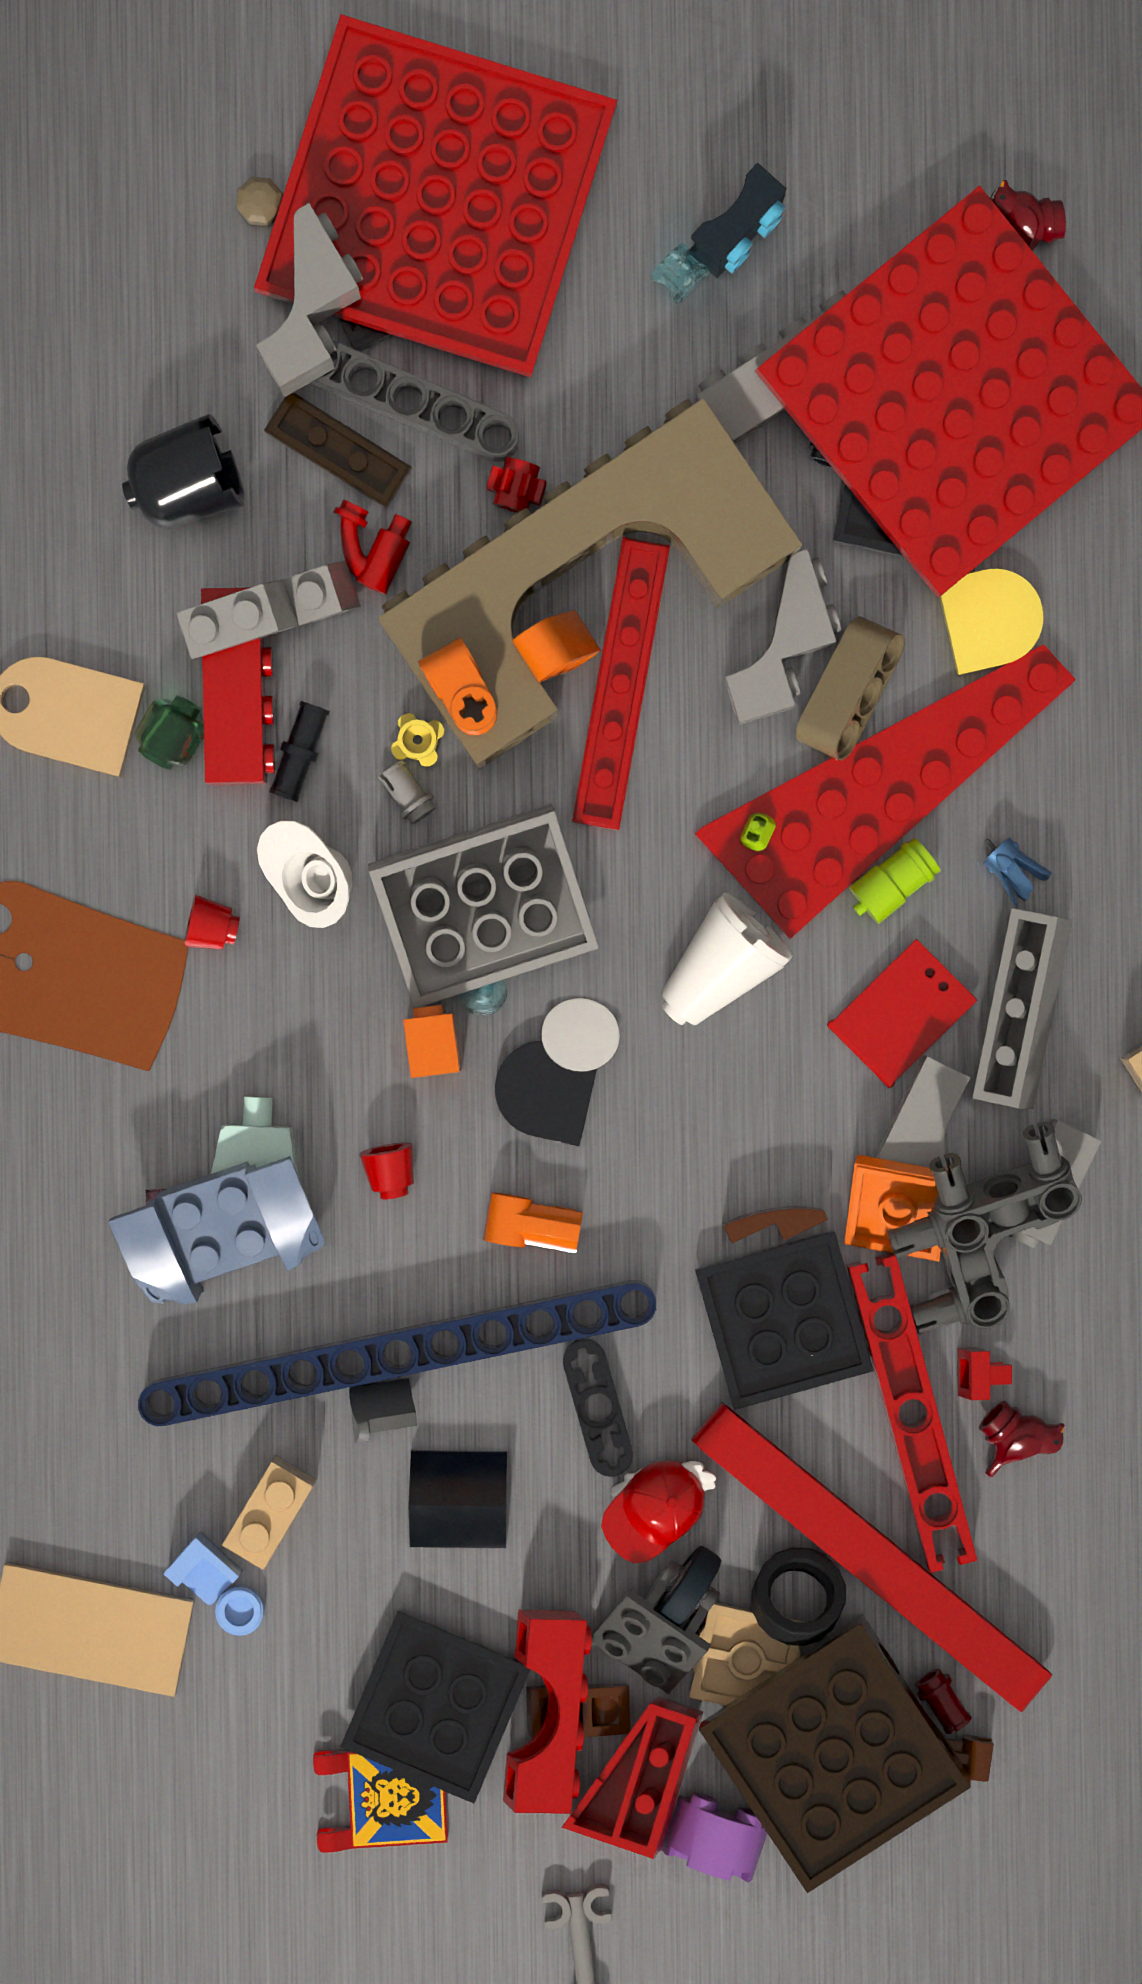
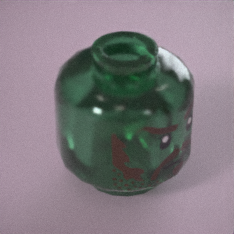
M176 695L173 701L165 698L154 700L135 731V737L141 744L138 751L150 761L168 770H171L174 765L184 766L188 764L204 739V722L198 717L202 709L180 695Z

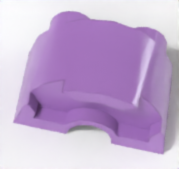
M696 1792L692 1793L691 1798L679 1795L661 1849L664 1854L688 1860L687 1867L714 1877L731 1880L732 1875L741 1877L746 1882H750L753 1879L767 1837V1832L754 1812L750 1809L738 1808L736 1815L718 1810L720 1802L710 1796Z

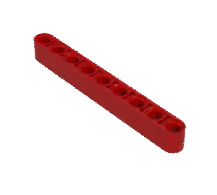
M723 1402L719 1404L691 1438L692 1442L1020 1712L1026 1709L1053 1676L1034 1657Z

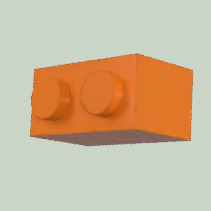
M443 1005L413 1008L414 1018L403 1020L411 1078L460 1072L462 1065L455 1013L444 1014Z

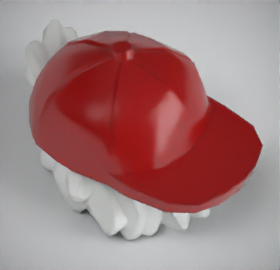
M672 1460L655 1461L635 1473H627L624 1476V1482L611 1487L610 1492L613 1497L611 1498L610 1505L604 1511L601 1523L604 1536L612 1549L625 1560L633 1564L647 1563L667 1549L673 1542L678 1541L684 1535L686 1536L701 1518L705 1503V1491L716 1487L714 1482L716 1480L715 1475L705 1471L704 1465L701 1462L689 1461L682 1463Z

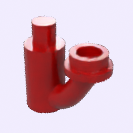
M342 500L340 507H335L333 513L340 517L342 550L347 566L356 577V582L386 595L410 545V542L405 537L412 521L395 514L388 530L380 528L366 557L361 550L358 526L366 528L368 522L365 520L369 512L349 501Z

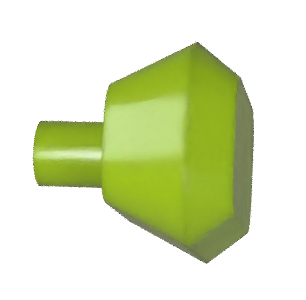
M760 812L751 814L740 836L741 843L754 851L765 849L776 827L774 819Z

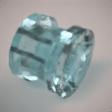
M682 242L659 263L651 273L650 278L656 284H664L670 290V298L678 305L700 285L711 270L704 263H696L690 257V249Z

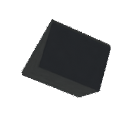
M411 1450L408 1502L410 1547L506 1549L507 1451Z

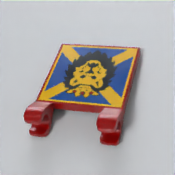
M320 1750L314 1752L313 1767L315 1774L332 1775L348 1772L350 1828H319L316 1836L317 1848L320 1852L330 1853L357 1848L448 1843L445 1791L351 1751Z

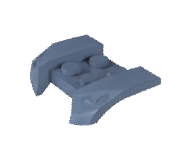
M290 1156L260 1167H256L255 1164L250 1166L247 1161L160 1191L155 1199L147 1201L146 1206L111 1217L108 1221L131 1276L152 1303L164 1304L166 1301H176L180 1304L196 1303L201 1293L204 1292L200 1284L201 1281L278 1255L288 1272L301 1264L302 1260L309 1254L325 1245V1240Z

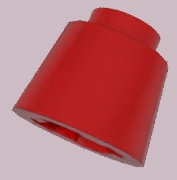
M195 894L188 919L184 947L223 950L225 943L234 945L240 917L231 915V907Z
M412 1143L386 1144L360 1152L359 1155L371 1190L379 1192L380 1199H394L409 1194L408 1186L414 1184Z

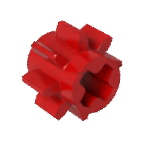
M512 457L505 458L503 468L492 466L486 485L487 491L495 493L492 504L515 513L526 508L529 509L530 503L541 506L547 481L538 479L540 467Z

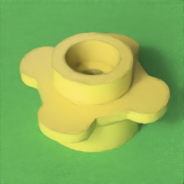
M411 713L402 715L398 720L400 728L398 739L391 746L393 756L398 760H404L405 758L418 760L424 767L432 766L438 759L435 750L438 739L444 735L443 725L437 720L430 722L418 720ZM417 735L422 737V743L419 745L413 742V738Z

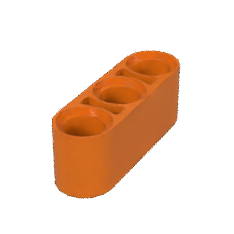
M576 610L548 617L531 626L512 640L538 683L572 671L601 651Z

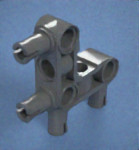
M1046 1121L1037 1123L1041 1138L1038 1135L1036 1136L1033 1125L1024 1129L1023 1137L1028 1147L1031 1163L967 1185L961 1167V1159L957 1154H944L948 1168L947 1171L942 1166L940 1157L934 1158L929 1166L939 1194L934 1204L935 1207L927 1212V1217L887 1230L896 1259L937 1245L943 1252L952 1287L949 1288V1293L916 1305H910L918 1335L958 1321L961 1324H973L985 1329L1001 1324L1009 1314L1010 1303L1005 1277L993 1255V1251L997 1248L996 1244L1000 1243L1001 1238L1032 1227L1038 1230L1061 1220H1066L1079 1210L1082 1203V1195L1074 1182L1070 1163L1063 1156H1060L1055 1138V1129L1051 1123Z

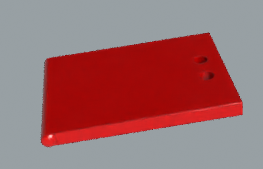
M916 938L835 1019L830 1020L827 1023V1027L888 1088H892L896 1083L895 1081L978 1000Z

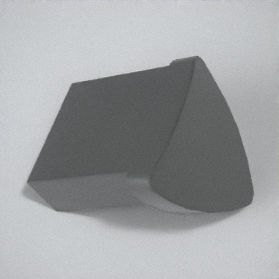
M409 1378L350 1387L349 1398L355 1444L368 1442L370 1440L369 1433L417 1426Z

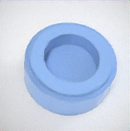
M236 1585L225 1590L218 1599L215 1608L216 1619L221 1628L232 1635L238 1636L253 1632L260 1625L265 1612L264 1601L261 1595L255 1589L246 1585Z

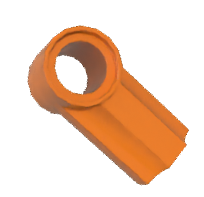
M491 1192L483 1235L484 1241L522 1248L526 1247L527 1244L576 1253L583 1216L582 1211L553 1205L536 1204L530 1198Z

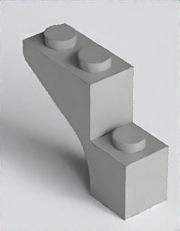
M310 203L299 208L294 214L295 295L292 310L286 321L275 333L256 344L262 360L284 397L335 369L330 354L337 349L323 325L315 329L313 326L361 299L356 283L363 280V277L350 254L341 258L332 243L339 238L334 226L325 212L317 216Z
M808 549L793 554L787 564L772 639L768 650L750 667L724 678L738 726L793 709L795 706L793 697L801 695L793 668L784 670L782 662L834 646L837 642L834 634L841 632L836 609L833 604L825 606L820 587L827 586L821 561L819 558L811 560Z
M341 561L282 580L263 583L177 612L176 614L192 660L294 627L316 622L361 607L347 563L346 561Z

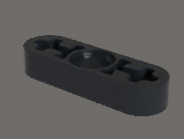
M582 1338L575 1340L564 1352L563 1366L589 1459L593 1468L601 1475L608 1477L623 1474L631 1465L633 1452L606 1354L602 1346L592 1339ZM586 1348L589 1355L597 1354L599 1361L592 1364L594 1379L596 1381L600 1377L605 1376L606 1385H591L581 1392L577 1391L576 1383H586L581 1367L573 1368L571 1365V1361L577 1359L578 1349ZM593 1394H603L612 1403L610 1415L602 1421L591 1420L584 1412V1403ZM617 1422L620 1431H610L614 1447H623L625 1453L618 1456V1465L610 1467L607 1460L599 1461L597 1454L604 1451L601 1434L592 1439L589 1430H604Z

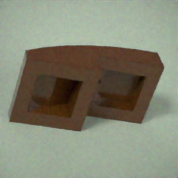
M787 1206L751 1212L722 1224L730 1241L734 1243L773 1224H776L781 1237L786 1240L827 1221L828 1218L821 1208Z
M588 1684L587 1699L584 1703H580L579 1721L583 1724L584 1738L623 1735L630 1732L629 1686L627 1684ZM545 1686L526 1687L527 1730L531 1738L538 1733L546 1718L548 1695Z

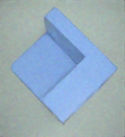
M199 1532L169 1565L164 1575L177 1587L183 1582L207 1605H212L228 1586L235 1582L243 1569L204 1534Z

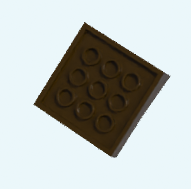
M863 1614L756 1687L703 1720L699 1726V1731L807 1893L971 1788V1776L941 1731L916 1699L892 1657Z

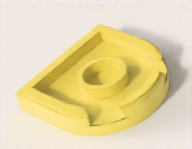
M987 569L969 573L940 596L957 676L1003 666L1018 660L1033 648L1042 631L1043 607L1041 600L1033 586L1022 576L1004 569Z

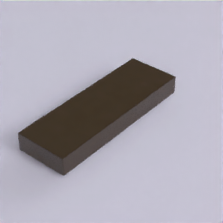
M294 392L284 397L264 429V432L385 509L389 507L412 470V467Z

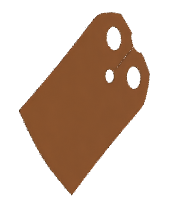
M18 881L0 882V904L6 906L12 916L9 929L0 934V1032L76 1050L150 1071L169 1029L178 1003L188 947H184V940L107 915ZM21 953H27L33 959V965L27 971H21L15 965V959Z

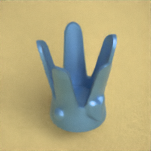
M1010 837L998 848L989 839L985 840L993 852L983 864L990 873H995L998 876L1015 908L1018 907V903L1010 887L1022 900H1028L1029 893L1033 891L1032 883L1019 866L1040 880L1046 881L1050 878L1049 875L1052 872L1022 853L1018 843L1013 842Z

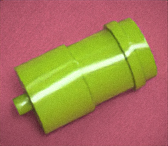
M915 837L908 843L904 842L900 845V849L881 865L874 866L849 887L858 901L853 906V909L859 916L867 912L877 924H880L906 903V899L925 883L932 882L935 879L934 876L941 871L930 853Z

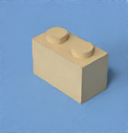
M275 1455L222 1546L264 1570L317 1479Z

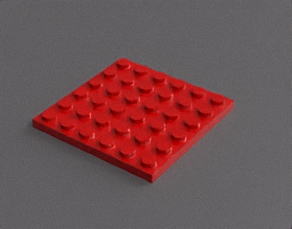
M340 14L254 285V291L291 304L294 303V214L299 208L310 203L317 216L324 212L326 213L339 236L338 239L332 242L341 258L350 254L363 277V280L356 283L361 299L331 316L532 378L618 100Z
M980 185L755 370L756 374L937 598L942 596L1142 429V387Z

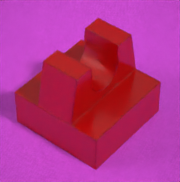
M976 1347L957 1348L958 1396L969 1400H990V1385L1012 1384V1365L1003 1364V1362H990V1351Z

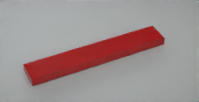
M623 537L574 806L573 823L619 831L670 545Z

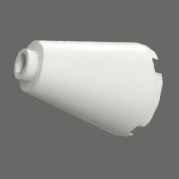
M724 892L719 899L714 901L661 992L666 1001L662 1008L680 1025H684L686 1022L693 1025L699 1024L786 967L793 957L792 952L769 924L764 927L754 918L756 914L754 910L728 892Z

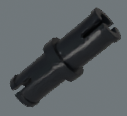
M300 701V708L288 742L283 741L280 750L284 751L273 785L269 790L272 794L295 802L299 801V795L311 761H317L319 753L315 752L327 715L329 716L330 713L329 710L304 701Z

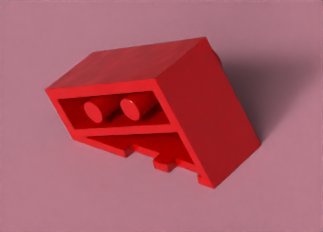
M659 1696L654 1699L561 1828L654 1859L661 1851L703 1711Z

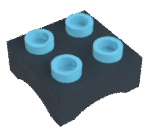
M757 162L746 174L744 187L735 203L719 217L703 222L691 235V239L695 244L690 248L689 254L716 278L726 269L733 274L751 254L749 249L753 245L751 241L759 233L763 238H766L782 220V213L786 208L783 205V200L787 188Z

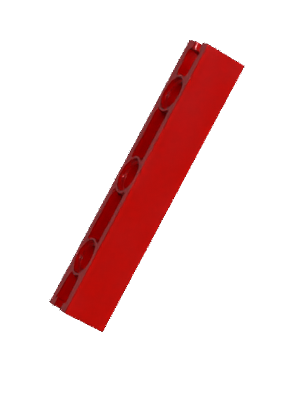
M894 1253L877 1256L875 1259L877 1266L883 1265L887 1267L891 1286V1293L889 1295H880L869 1299L860 1275L869 1271L867 1263L862 1264L858 1261L846 1266L925 1563L930 1573L944 1570L942 1563H945L943 1554H935L932 1537L934 1530L946 1529L954 1525L962 1548L958 1549L959 1555L957 1559L959 1565L978 1560L899 1263ZM883 1306L896 1307L899 1312L898 1324L889 1331L878 1330L874 1325L875 1313ZM912 1399L921 1401L924 1405L923 1417L914 1424L902 1422L899 1418L900 1406ZM934 1493L944 1494L949 1499L947 1511L938 1517L929 1516L924 1512L925 1500Z

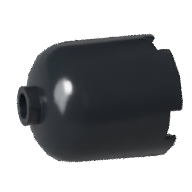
M207 414L149 438L138 444L131 452L127 464L129 481L122 483L124 496L129 507L132 510L140 508L144 517L153 525L166 529L178 528L244 506L243 500L238 496L244 493L240 473L232 451L221 452L214 435L221 433L222 429L212 415Z

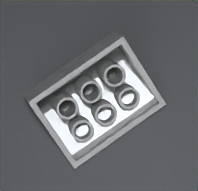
M552 804L368 864L369 874L414 1008L599 949Z

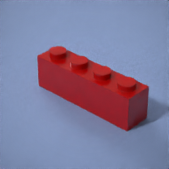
M251 587L201 588V604ZM263 637L202 657L205 783L208 785L267 784V773H275L274 744H266V725H274L273 696H265V676H273L272 647H264Z

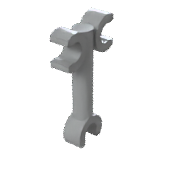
M595 1884L589 1887L585 1893L577 1892L565 1895L562 1891L556 1889L547 1890L542 1893V1903L556 1902L562 1908L558 1916L545 1918V1928L550 1930L560 1929L569 1921L576 1984H596L588 1919L596 1924H606L612 1920L611 1910L597 1911L592 1907V1902L596 1897L609 1895V1886L605 1884Z

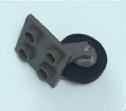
M699 1546L682 1566L671 1559L645 1598L633 1590H630L592 1633V1642L602 1648L609 1657L621 1661L637 1672L647 1683L669 1694L708 1652L711 1646L710 1643L695 1633L720 1594L719 1591L710 1585L720 1568L721 1558L708 1548ZM692 1613L682 1629L679 1628L683 1624V1622L688 1618V1616Z

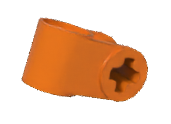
M461 637L417 661L439 700L443 701L455 724L462 732L468 735L479 736L493 728L497 720V709L494 699L481 678L482 674ZM473 700L477 706L485 703L487 706L482 710L484 719L479 722H475L472 717L463 719L461 716L467 712L465 703Z

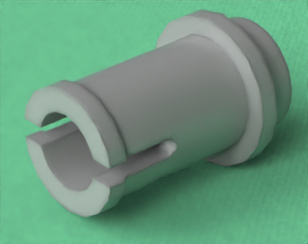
M403 760L388 768L378 777V780L384 784L403 811L400 814L401 818H408L412 825L435 810L436 807L431 802L434 796L432 793L426 795Z

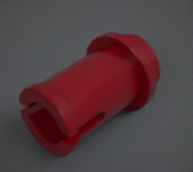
M935 1669L917 1681L916 1686L919 1689L917 1696L920 1701H927L942 1724L945 1733L952 1734L953 1731L957 1732L971 1721L972 1716L966 1711L950 1686L952 1679L949 1674L943 1675L940 1669Z

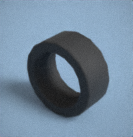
M792 1547L775 1553L763 1564L751 1591V1609L758 1625L769 1637L786 1645L806 1646L821 1641L834 1629L846 1604V1584L839 1568L827 1556L810 1548ZM788 1571L804 1572L815 1577L824 1587L826 1607L817 1619L808 1623L793 1622L783 1617L773 1607L771 1587L774 1580L782 1573Z

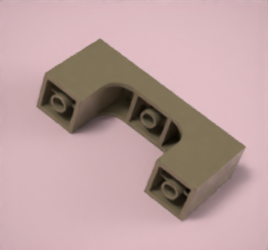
M704 398L694 405L689 399L684 400L665 414L667 419L664 421L663 426L654 432L651 431L649 426L641 429L624 442L626 447L623 453L614 459H611L608 453L601 456L584 469L586 474L583 480L572 487L568 481L561 483L543 497L545 499L543 507L532 514L527 508L518 512L503 524L505 527L503 534L492 541L487 536L478 539L463 550L465 555L463 561L451 569L446 563L438 566L422 578L424 582L423 588L411 596L404 590L381 606L384 614L378 617L382 628L478 770L558 717L557 707L542 685L537 682L512 642L513 624L520 607L529 597L616 538L629 533L645 532L664 538L678 550L718 609L788 562L793 554L799 552L802 543ZM461 637L482 674L481 678L491 693L497 709V720L493 728L479 736L468 735L457 727L443 701L438 699L417 662ZM473 700L465 703L467 712L461 716L463 719L472 717L475 722L484 719L482 710L487 706L485 703L478 706Z

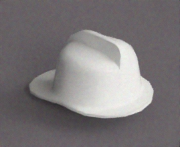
M281 820L268 826L260 836L257 847L259 865L265 877L298 921L309 927L325 928L337 923L346 912L353 884L352 870L348 861L340 852L327 847L322 839L310 827L297 821Z

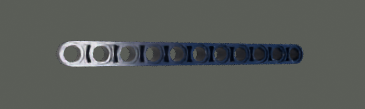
M628 1280L161 1378L152 1382L141 1392L138 1399V1411L148 1424L167 1426L639 1327L648 1323L653 1318L656 1311V1298L653 1290L646 1283L639 1280ZM631 1290L641 1291L648 1298L647 1309L638 1316L626 1314L620 1305L622 1297ZM584 1300L595 1302L601 1309L600 1319L590 1326L579 1324L573 1316L575 1306ZM536 1310L548 1312L554 1320L552 1330L543 1336L532 1334L526 1326L527 1317ZM496 1320L504 1325L507 1331L505 1340L498 1345L485 1344L479 1336V1328L484 1322ZM441 1330L451 1331L459 1340V1348L451 1355H441L434 1350L432 1337ZM394 1340L406 1342L412 1351V1358L404 1365H394L385 1356L386 1345ZM346 1350L358 1352L364 1360V1369L356 1375H348L342 1372L338 1366V1356ZM299 1360L311 1362L317 1371L316 1380L309 1385L297 1383L291 1375L292 1364ZM251 1370L263 1372L269 1380L268 1391L262 1395L250 1393L244 1385L245 1374ZM204 1380L216 1382L222 1391L220 1402L214 1405L203 1403L197 1395L198 1383ZM156 1390L168 1392L174 1400L172 1413L167 1415L156 1413L150 1405L151 1393Z

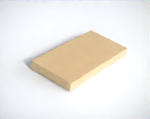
M6 1562L0 1583V1662L175 1697L195 1600Z

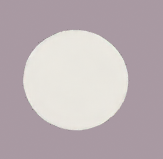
M575 998L558 1004L548 1013L542 1026L541 1036L547 1054L558 1065L572 1071H590L601 1067L613 1057L619 1044L620 1033L615 1017L605 1006L590 999Z

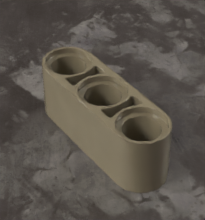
M861 616L851 621L800 717L796 729V738L799 742L837 760L842 761L850 755L902 656L905 645L903 635Z

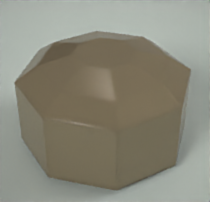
M251 177L238 188L236 207L249 225L269 226L276 219L283 193L271 178Z

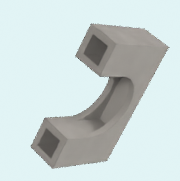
M923 1055L874 1158L930 1167L931 1160L939 1156L942 1166L947 1171L948 1168L944 1158V1154H946L945 1135L947 1126L971 1077ZM1052 1119L1051 1124L1055 1129V1138L1060 1156H1063L1070 1163L1074 1182L1079 1189L1102 1141L1066 1123ZM1063 1220L1038 1230L1032 1227L1011 1234L1009 1237L1034 1249L1039 1241L1051 1246Z

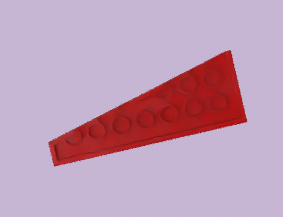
M1043 644L1018 660L1007 663L856 744L850 755L841 761L832 757L703 826L694 835L782 932L791 939L1076 679ZM757 812L769 815L776 823L767 847L761 851H754L745 847L740 840L749 816Z

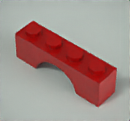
M518 1609L515 1658L526 1668L537 1672L541 1676L547 1690L548 1709L544 1723L538 1733L527 1744L508 1752L506 1755L503 1802L514 1813L571 1814L572 1799H577L579 1795L580 1776L578 1770L575 1769L576 1751H581L584 1742V1728L582 1722L579 1721L580 1703L586 1701L588 1694V1680L586 1674L583 1673L584 1655H588L591 1650L592 1633L590 1626L587 1625V1620L575 1611Z

